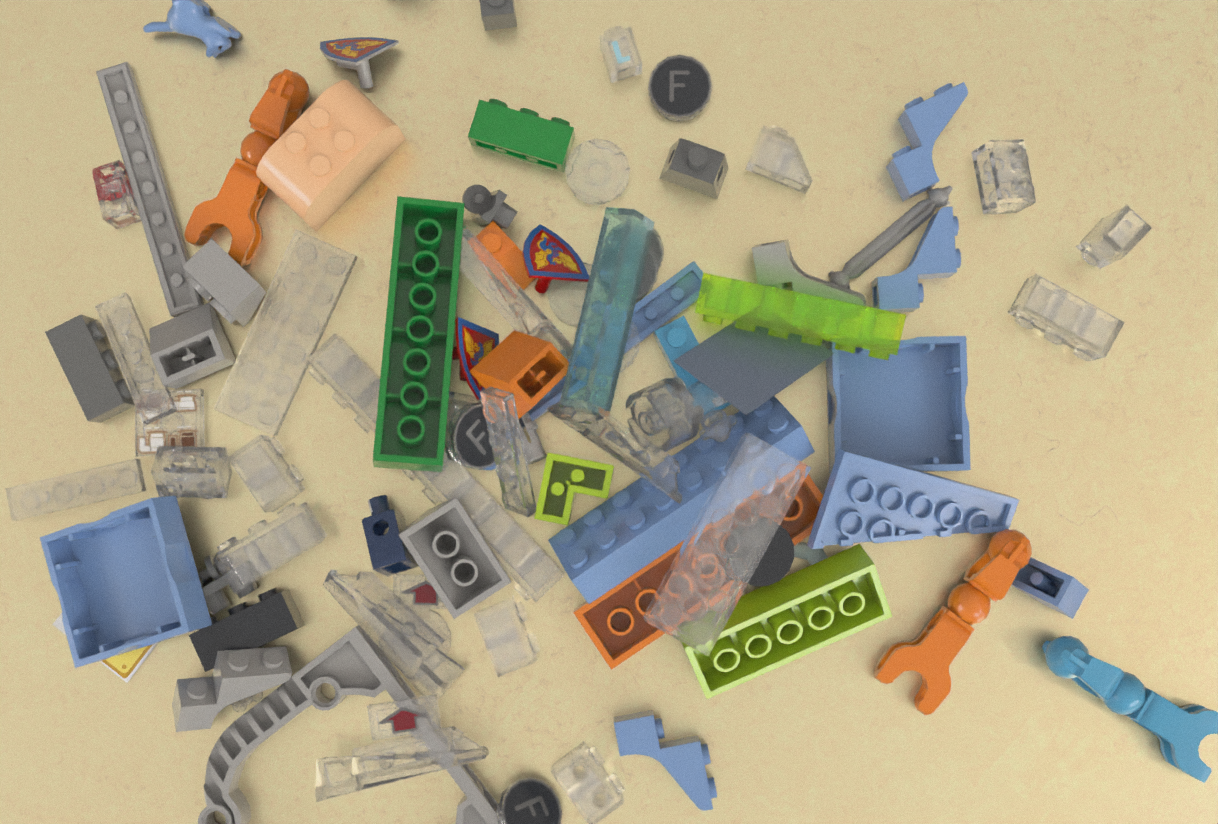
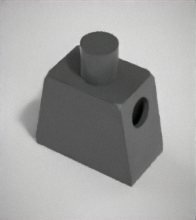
M679 138L669 150L659 179L717 199L728 171L726 156L720 151Z

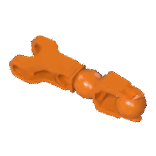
M285 69L275 74L269 81L268 89L250 115V128L255 131L248 134L241 142L240 153L242 160L236 157L235 163L230 168L217 197L204 201L194 208L184 234L188 243L196 246L204 245L217 229L227 227L232 236L228 255L241 267L250 264L263 239L262 229L257 221V212L268 189L257 177L256 170L267 150L300 117L302 108L309 100L310 91L308 83L299 73Z
M1005 529L995 534L991 538L988 549L965 571L963 579L967 582L956 586L951 591L948 597V609L942 606L915 640L892 644L876 665L874 678L881 683L889 684L904 671L914 670L920 673L922 684L915 696L914 703L917 710L923 715L932 714L951 691L949 665L975 629L970 625L978 624L987 618L991 609V600L994 602L1002 600L1019 570L1029 563L1032 555L1029 539L1022 532L1015 529Z

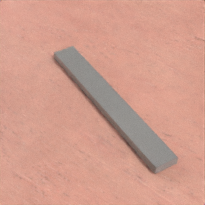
M124 62L96 71L167 307L170 316L177 317L204 305L202 296L185 280L190 275L182 266L190 259L132 67L128 62Z

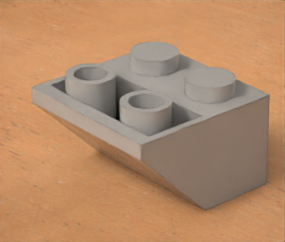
M212 238L182 266L190 275L185 280L207 301L213 297L214 299L209 303L231 324L235 320L243 327L248 324L266 293L261 285Z
M210 303L149 329L150 355L163 386L178 389L237 363L216 312Z

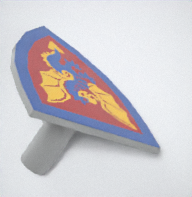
M375 37L343 38L320 42V50L325 57L336 61L339 67L357 70L360 88H370L373 86L368 59L399 44L398 40Z

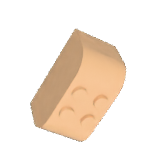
M341 80L324 91L267 150L258 164L256 175L304 222L317 232L406 138L398 125L352 82Z

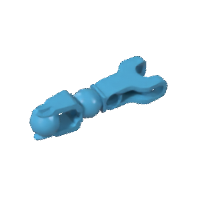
M1062 636L1053 641H1045L1042 649L1045 653L1046 663L1056 676L1063 679H1072L1082 689L1102 699L1112 712L1129 717L1156 735L1160 741V750L1166 762L1203 783L1207 781L1212 769L1200 759L1198 749L1200 742L1207 735L1218 734V712L1207 709L1199 704H1191L1179 708L1154 691L1145 688L1143 683L1134 674L1123 672L1120 668L1089 655L1087 647L1078 638Z

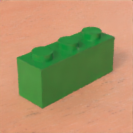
M479 99L468 134V139L472 146L564 173L575 138L574 127H571L568 121L557 117L547 120L539 117L537 112L527 108H520V111L507 108L508 105L497 99H489V102Z

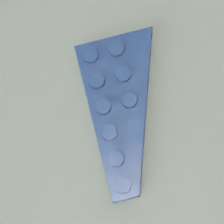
M839 448L807 546L811 549H819L827 545L852 546L853 543L860 542L885 543L923 539L925 536L950 537L952 534L958 533L982 534L999 532L1010 528L1019 499Z

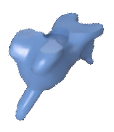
M172 0V6L168 11L165 22H151L143 27V31L146 33L177 32L197 37L206 45V56L209 58L212 55L216 58L218 54L229 49L232 45L230 37L238 39L242 35L230 23L220 17L211 16L209 13L211 6L204 0Z

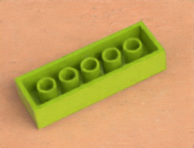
M858 544L783 577L776 583L763 586L675 626V629L706 699H709L893 616L875 564L862 546Z

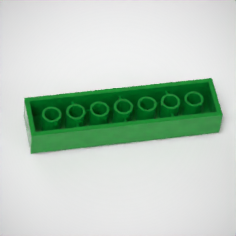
M397 196L373 450L374 467L442 472L465 203Z

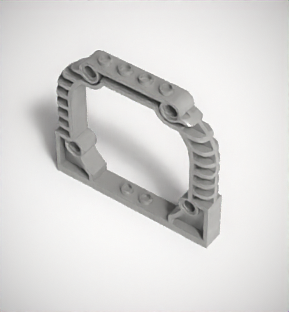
M360 624L291 676L289 681L283 683L239 717L221 734L211 751L206 765L204 797L207 807L200 813L198 824H218L214 818V811H219L225 816V824H249L251 819L250 805L238 788V782L245 762L261 743L306 708L313 705L316 709L322 711L330 710L340 704L347 695H364L375 698L385 689L399 708L405 707L429 715V717L418 718V730L411 732L417 739L423 738L430 748L428 749V754L437 766L443 765L465 794L457 806L455 824H505L503 809L363 624ZM323 683L331 684L334 687V699H328L323 696L321 692Z

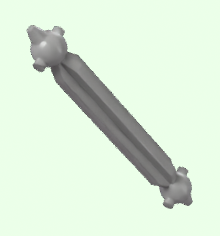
M950 185L944 188H930L927 191L929 199L919 201L846 262L842 271H831L829 273V282L850 289V279L862 275L929 219L936 207H948L950 205L948 201L949 194L953 188Z

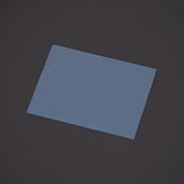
M761 304L681 355L674 362L743 414L748 415L834 353Z

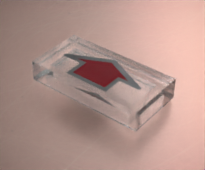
M393 574L392 608L447 609L425 574Z
M437 694L369 704L367 706L372 741L438 731L442 728Z

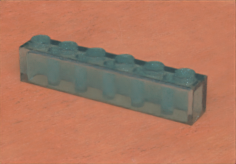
M606 207L559 403L582 413L605 417L610 415L655 223L635 209Z

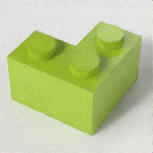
M548 452L534 519L568 526L575 492L608 499L614 465Z

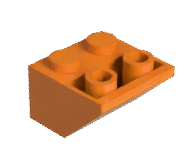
M514 330L469 372L517 421L532 409L573 366L551 342Z

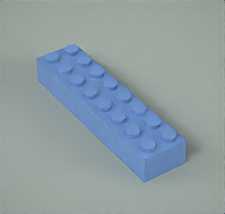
M773 396L748 415L739 411L729 417L723 423L548 539L570 580L588 604H590L815 451L802 425Z

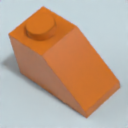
M494 221L488 224L469 242L472 250L516 297L537 279L528 277L522 251Z

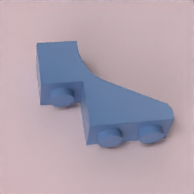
M964 82L954 87L952 83H948L933 92L935 96L925 101L922 97H919L904 106L905 110L898 118V121L911 147L906 146L893 153V159L886 166L903 202L933 188L940 181L933 166L932 150L936 139L968 95V89Z
M943 207L930 218L910 263L904 271L891 276L877 277L871 282L873 314L913 312L920 308L919 303H923L924 299L923 285L918 283V279L949 278L957 273V268L961 266L960 249L955 247V236L958 235L959 222L957 216H953V207Z
M653 710L614 717V727L620 756L637 754L656 759L665 767L700 810L713 809L711 799L717 798L714 777L707 778L705 765L711 764L707 743L701 744L698 735L659 743L658 739L665 738L661 718L654 719Z

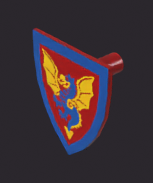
M541 224L529 233L524 242L522 256L528 277L538 278L535 285L537 292L546 293L553 279L590 281L581 258L560 236Z
M455 317L457 346L453 347L452 361L459 359V380L467 381L476 399L480 400L487 390L469 371L499 345V334L460 317Z

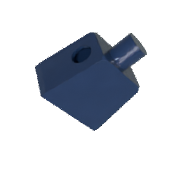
M380 495L369 499L368 504L372 516L363 518L362 525L373 570L388 577L419 567L398 535L407 527L403 515L395 509H391L387 495ZM389 527L388 532L384 535L385 530Z

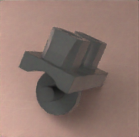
M472 185L463 193L462 202L465 203L464 207L469 212L476 214L472 220L479 225L489 224L494 221L501 229H507L518 211L504 202L507 194L501 190L490 192L482 185Z
M209 555L204 559L206 569L198 573L203 582L211 577L215 580L202 588L208 611L212 615L231 604L222 590L228 584L232 585L240 599L258 588L250 572L255 569L251 560L226 574L224 569L233 564L231 559L226 556L219 561L214 555Z

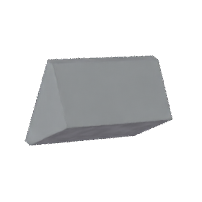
M457 497L427 510L398 534L454 619L511 583L510 578Z

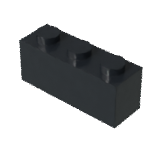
M277 587L258 595L260 602L252 606H248L247 602L236 605L227 610L230 616L218 621L216 616L211 617V626L190 634L189 637L204 671L207 672L214 669L218 651L258 648L305 626L290 590L278 592Z

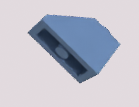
M1032 557L1029 563L1019 570L1011 585L1043 605L1072 619L1089 591L1074 577Z

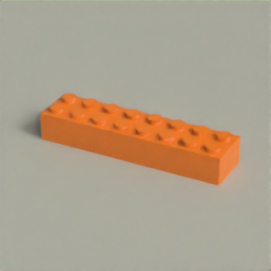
M799 462L592 603L588 604L586 601L575 608L573 613L612 670L742 582L731 572L726 560L725 551L728 537L739 523L751 518H767L778 522L788 531L795 546L811 534L823 495Z

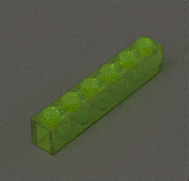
M703 273L695 313L704 314L702 321L722 325L723 319L736 321L735 328L755 332L756 326L769 328L768 335L788 339L789 333L802 335L801 342L821 346L822 340L836 342L834 349L855 353L856 347L869 349V357L888 361L890 354H898L906 314Z

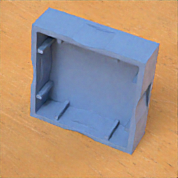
M966 336L916 337L908 340H888L880 337L831 338L826 342V348L834 353L826 359L829 473L832 471L839 448L923 472L971 470L969 421L965 407V394L968 384Z
M176 496L150 498L113 511L95 522L76 524L40 537L51 581L60 600L62 622L75 668L212 625Z

